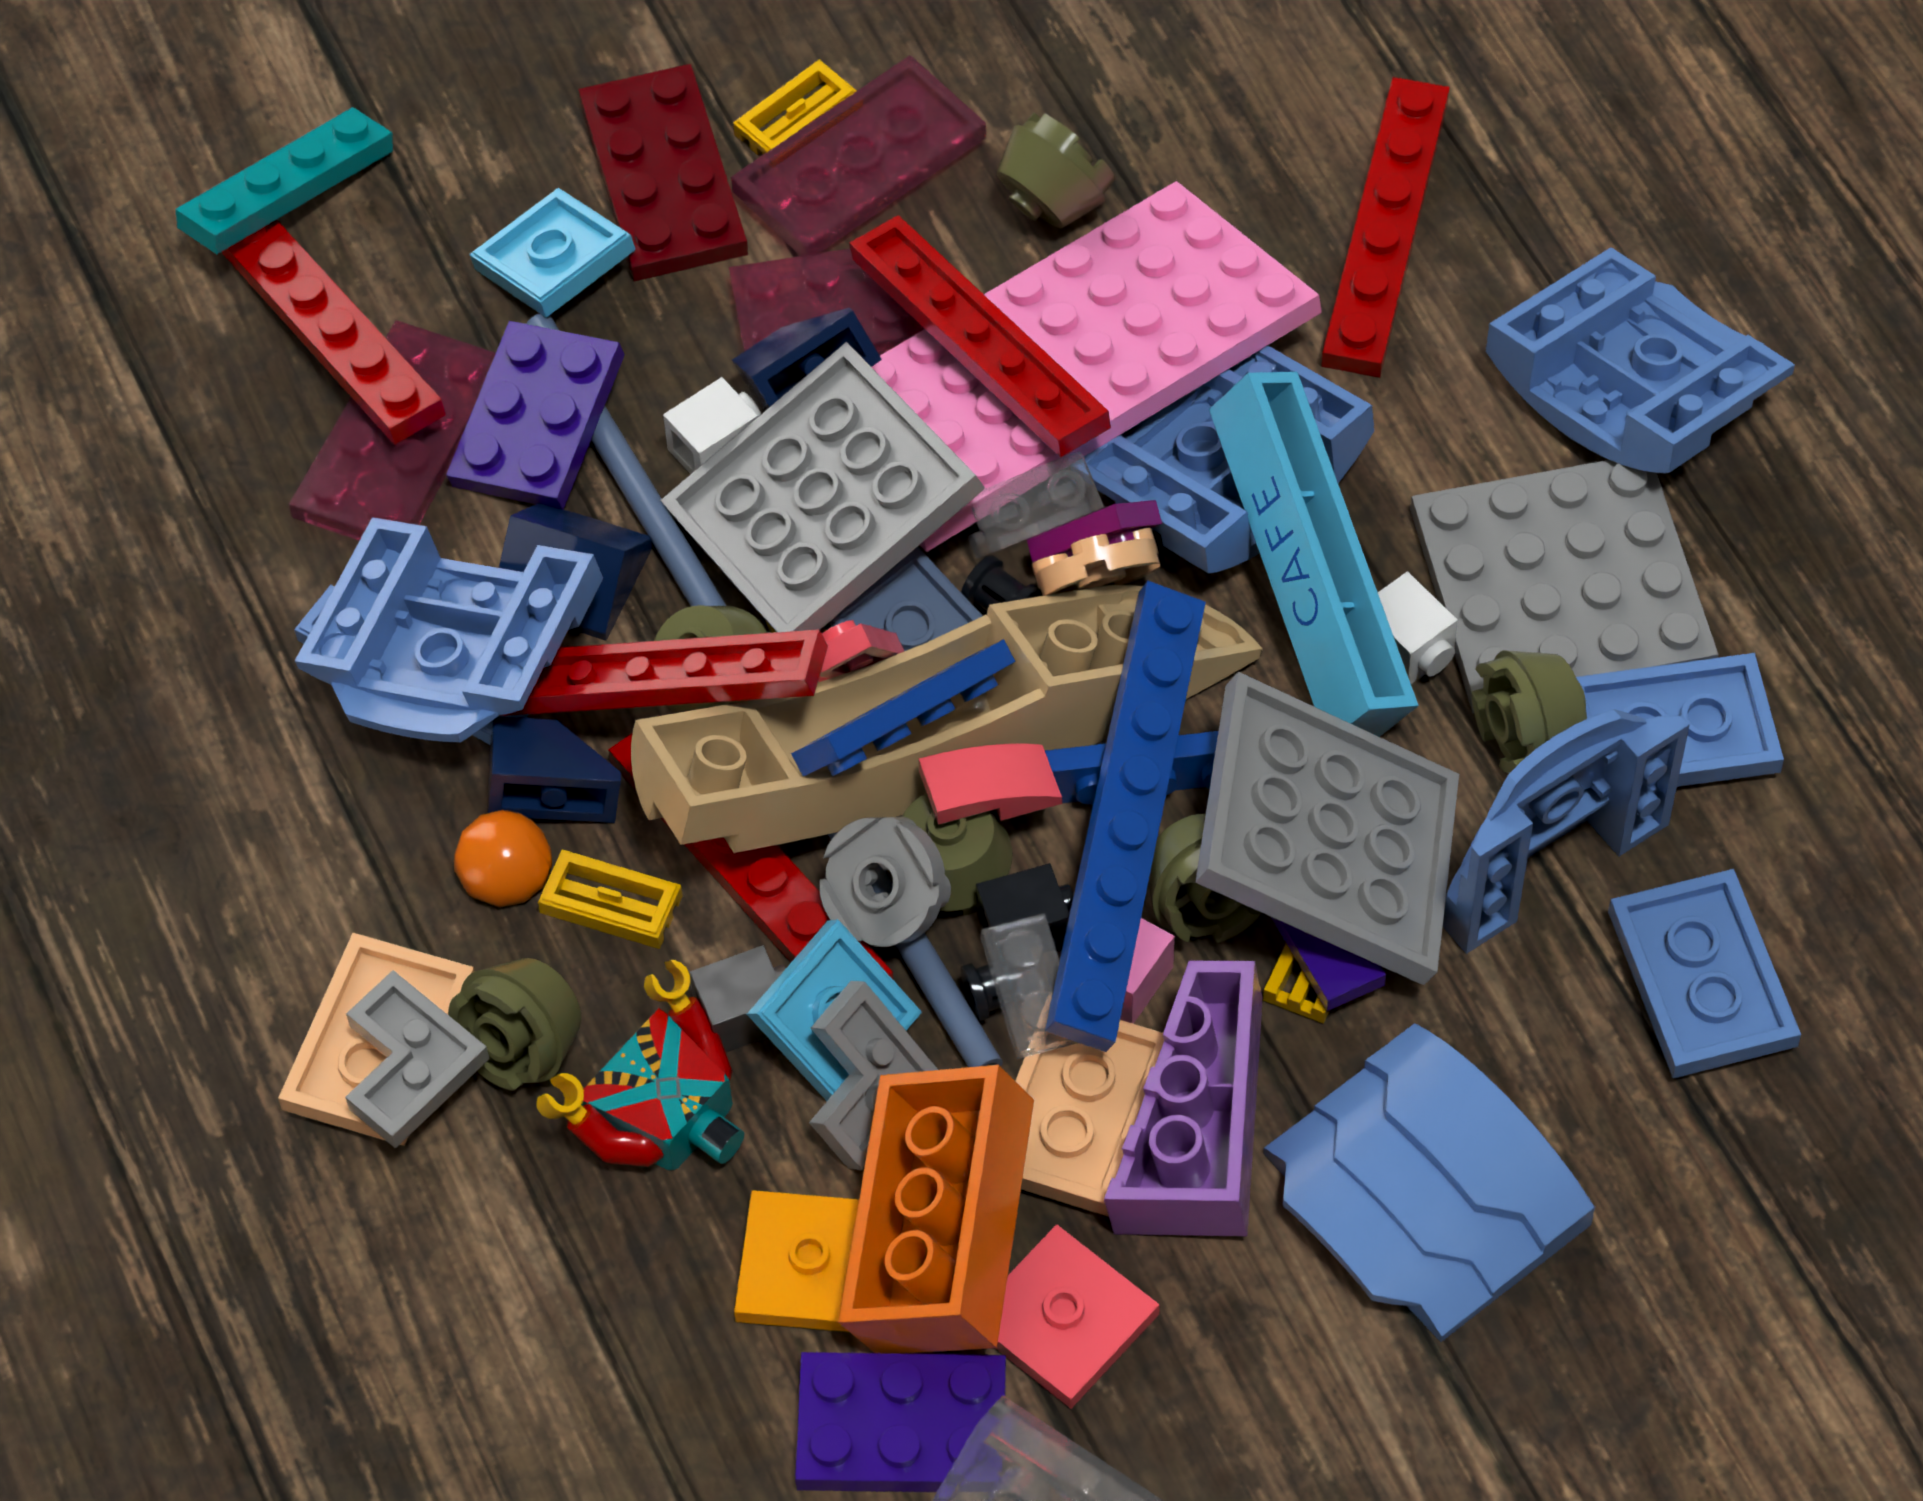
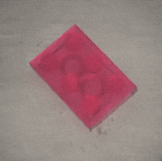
M850 249L729 267L730 283L744 352L781 327L849 307L856 314L879 355L884 354L917 333L924 331V328L852 260Z

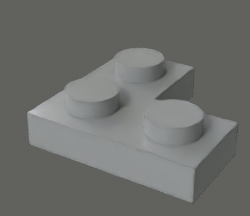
M394 970L346 1013L349 1026L387 1057L345 1097L348 1109L394 1148H397L489 1060L487 1046Z
M850 981L810 1028L848 1072L849 1076L809 1123L848 1169L863 1170L865 1168L880 1075L938 1069L867 983L863 981Z

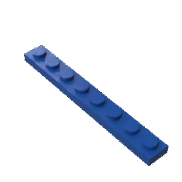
M1147 581L1138 593L1045 1028L1046 1032L1107 1052L1116 1042L1206 603L1151 581Z

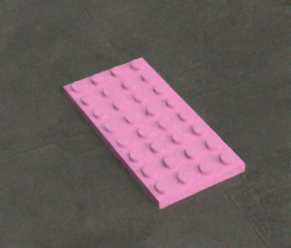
M1175 181L984 294L1109 411L1111 428L1060 458L926 329L880 355L882 360L873 365L872 368L972 470L985 487L981 493L924 540L920 546L928 552L1322 313L1319 294L1179 182Z

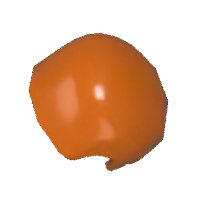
M507 810L483 814L475 819L462 831L454 854V871L467 894L471 898L497 907L525 903L544 887L549 876V870L552 868V852L544 832L523 814Z

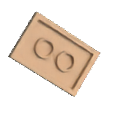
M352 933L278 1097L281 1109L385 1140L348 1109L345 1097L387 1057L349 1026L346 1013L394 970L448 1014L451 999L461 992L464 980L471 973L475 972L474 967ZM408 1137L400 1145L405 1146Z
M1048 998L1016 1078V1082L1034 1099L1021 1189L1109 1217L1104 1198L1111 1178H1115L1124 1155L1122 1147L1130 1125L1135 1124L1145 1096L1143 1088L1151 1066L1155 1067L1164 1042L1163 1033L1120 1020L1116 1042L1107 1052L1046 1032L1045 1028L1052 1000Z

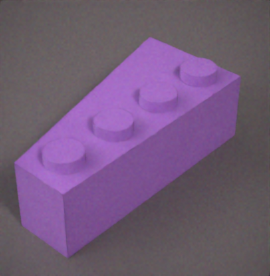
M1255 961L1188 962L1163 1032L1164 1042L1155 1067L1151 1066L1143 1088L1145 1096L1135 1124L1130 1125L1122 1147L1124 1154L1116 1177L1111 1178L1104 1198L1114 1234L1248 1235L1263 1001Z

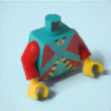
M669 960L664 963L667 971L674 978L675 985L671 992L662 989L659 981L653 974L647 975L644 981V989L651 999L658 1002H668L671 1007L668 1014L658 1008L584 1089L581 1082L571 1074L561 1073L550 1079L552 1085L560 1089L565 1097L564 1106L558 1104L552 1096L546 1093L537 1098V1109L542 1116L548 1119H558L564 1116L569 1120L567 1124L568 1130L605 1163L644 1167L656 1164L666 1170H675L698 1147L720 1164H724L734 1156L744 1139V1131L725 1118L733 1105L730 1088L733 1071L722 1040L718 1034L713 1033L707 1014L696 997L688 998L685 994L690 985V974L687 968L679 961Z

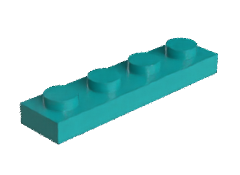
M352 107L176 208L177 228L215 254H218L393 152V134L390 130Z

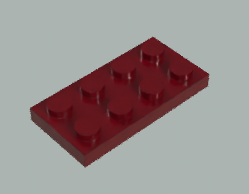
M691 63L578 89L581 108L616 224L631 234L636 248L634 252L626 257L634 282L748 255L747 239Z

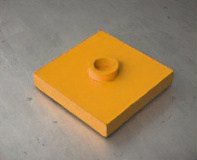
M752 1190L734 1310L735 1321L740 1323L849 1332L839 1323V1316L859 1199Z

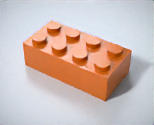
M1000 1065L880 1075L839 1316V1323L874 1353L902 1354L997 1348L1034 1099Z

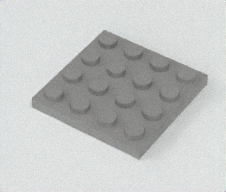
M846 342L660 501L776 632L820 630L981 493L985 487L972 470Z
M1605 460L1411 496L1410 511L1437 599L1458 619L1454 655L1472 713H1474L1472 691L1483 688V677H1480L1479 673L1475 670L1476 666L1494 660L1496 655L1504 650L1558 654L1566 660L1576 677L1718 658L1719 654L1657 473L1638 470L1611 460Z
M1237 672L1225 686L1195 883L1425 985L1438 972L1459 774L1243 673Z

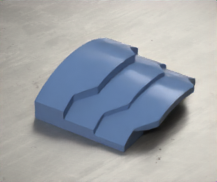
M1612 247L1489 323L1486 353L1509 384L1542 417L1572 440L1606 459L1627 467L1655 473H1669L1710 446L1711 435L1752 408L1754 399L1792 375L1795 364L1765 346L1764 343L1757 341L1750 335L1745 336L1717 321L1687 299L1673 285L1655 281L1656 276Z
M1266 346L1069 465L1070 472L1078 479L1115 500L1116 504L1156 500L1162 524L1151 529L1161 534L1163 546L1208 574L1219 572L1241 564L1260 552L1249 524L1248 512L1244 510L1209 409L1247 373L1297 371L1334 474L1339 483L1374 433L1372 405L1272 347Z
M372 517L296 657L295 663L298 669L332 685L349 722L410 738L442 742H462L499 715L510 714L524 708L543 668L551 665L567 631L579 627L603 577L594 554L537 545L524 572L443 559L437 551L427 526Z
M1615 709L1597 714L1555 735L1535 749L1509 773L1485 821L1475 835L1446 894L1443 928L1466 954L1517 922L1527 858L1587 821L1619 857L1669 825L1690 726L1682 715L1641 718Z
M1415 1023L1366 1059L1364 1069L1314 1105V1110L1264 1147L1263 1154L1285 1176L1283 1206L1332 1253L1372 1301L1407 1306L1440 1342L1592 1224L1595 1207L1557 1152L1524 1113L1462 1054L1430 1031Z

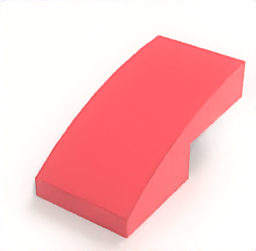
M985 745L919 758V773L938 825L994 809L997 810L1000 821L1062 804V796L1043 745Z

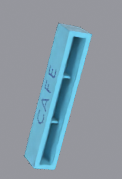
M1297 371L1247 373L1209 411L1244 510L1248 512L1251 530L1314 707L1380 737L1419 705Z

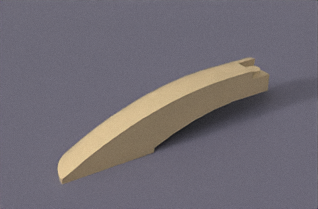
M1099 586L991 604L986 615L927 643L867 667L818 682L814 696L749 700L635 720L631 741V763L634 783L641 806L648 820L664 818L680 845L724 837L732 851L736 853L836 833L846 825L862 818L897 817L903 815L913 801L927 793L919 773V758L963 748L996 744L1043 745L1044 750H1054L1099 743L1108 738L1138 593L1143 586ZM1206 604L1186 699L1259 659L1263 650L1258 642L1241 626ZM1003 639L1005 640L1016 662L993 674L998 686L967 702H964L960 693L951 697L950 699L955 710L922 727L917 717L906 722L912 734L879 751L876 750L873 742L868 743L862 747L867 759L835 776L831 775L827 766L802 776L791 753L958 661Z

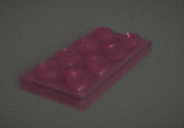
M909 55L731 176L732 192L808 262L986 138V122Z
M395 320L386 339L442 399L446 416L394 445L351 397L289 503L292 518L359 541L372 517L419 525L446 478L449 466L496 354L495 352Z

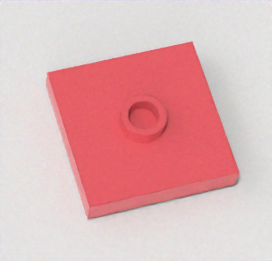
M1056 1224L1008 1275L998 1344L995 1349L1002 1355H1006L1007 1359L1072 1409L1158 1317L1160 1304Z

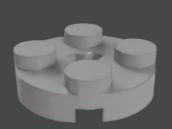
M869 817L856 820L843 827L832 838L823 857L829 858L826 866V879H820V897L829 919H838L857 941H864L870 945L881 947L896 946L920 937L934 923L940 908L948 903L951 895V884L945 875L943 860L936 845L925 831L907 817ZM878 864L883 870H889L892 874L893 888L890 895L887 892L876 894L873 890L872 885L878 879L875 871Z

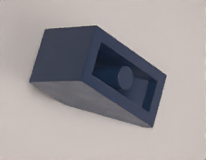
M849 307L781 327L732 359L760 408L765 412L846 342L871 367L882 359L856 314Z
M496 717L493 720L489 753L488 813L507 810L521 813L528 818L615 823L621 783V772L558 720L532 719L528 717Z

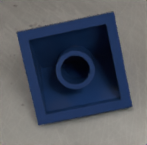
M540 503L510 515L499 568L524 572L537 545L594 554L603 580L579 627L570 630L607 641L654 546L651 538L636 531Z

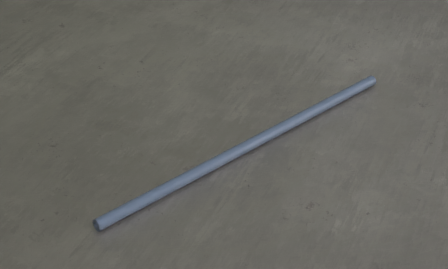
M537 314L526 323L559 330L551 315L546 318L541 314ZM604 406L591 441L646 533L651 538L652 543L690 606H726L671 513L660 501L662 498L606 406ZM838 832L828 834L830 839L832 840ZM878 864L875 868L878 879L872 885L873 890L876 894L887 892L890 895L893 888L887 871L883 870ZM923 933L913 941L896 945L895 947L967 1067L1002 1066V1059L927 935Z

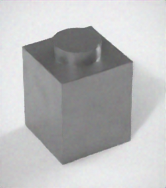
M764 945L690 971L693 997L698 999L705 1010L713 1033L720 1036L726 1053L768 1038L749 1018L747 1013L786 968L783 964L773 968Z

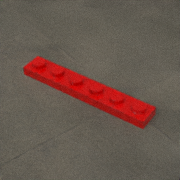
M1392 77L1322 352L1321 367L1381 378L1449 101L1450 87Z
M899 215L849 243L852 260L1060 458L1111 428L1109 411Z
M277 219L221 252L394 445L446 416L442 399Z
M818 629L560 647L551 665L543 668L524 708L499 716L814 696L828 645Z
M631 733L609 748L608 752L610 763L621 772V775L636 791L631 763V741L633 734ZM661 818L662 821L668 826V824H667V822L665 821V819H664V818ZM724 837L684 844L790 963L822 926L830 920L823 907L820 891L778 845L734 853ZM858 941L894 980L893 971L866 942Z

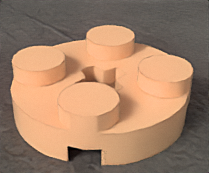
M1152 529L1133 531L1134 540L1109 544L1106 534L1095 535L1071 544L1073 556L1068 557L1066 553L1035 561L1032 563V568L1042 596L1099 587L1113 582L1115 585H1125L1155 572L1161 566L1157 556L1158 549Z

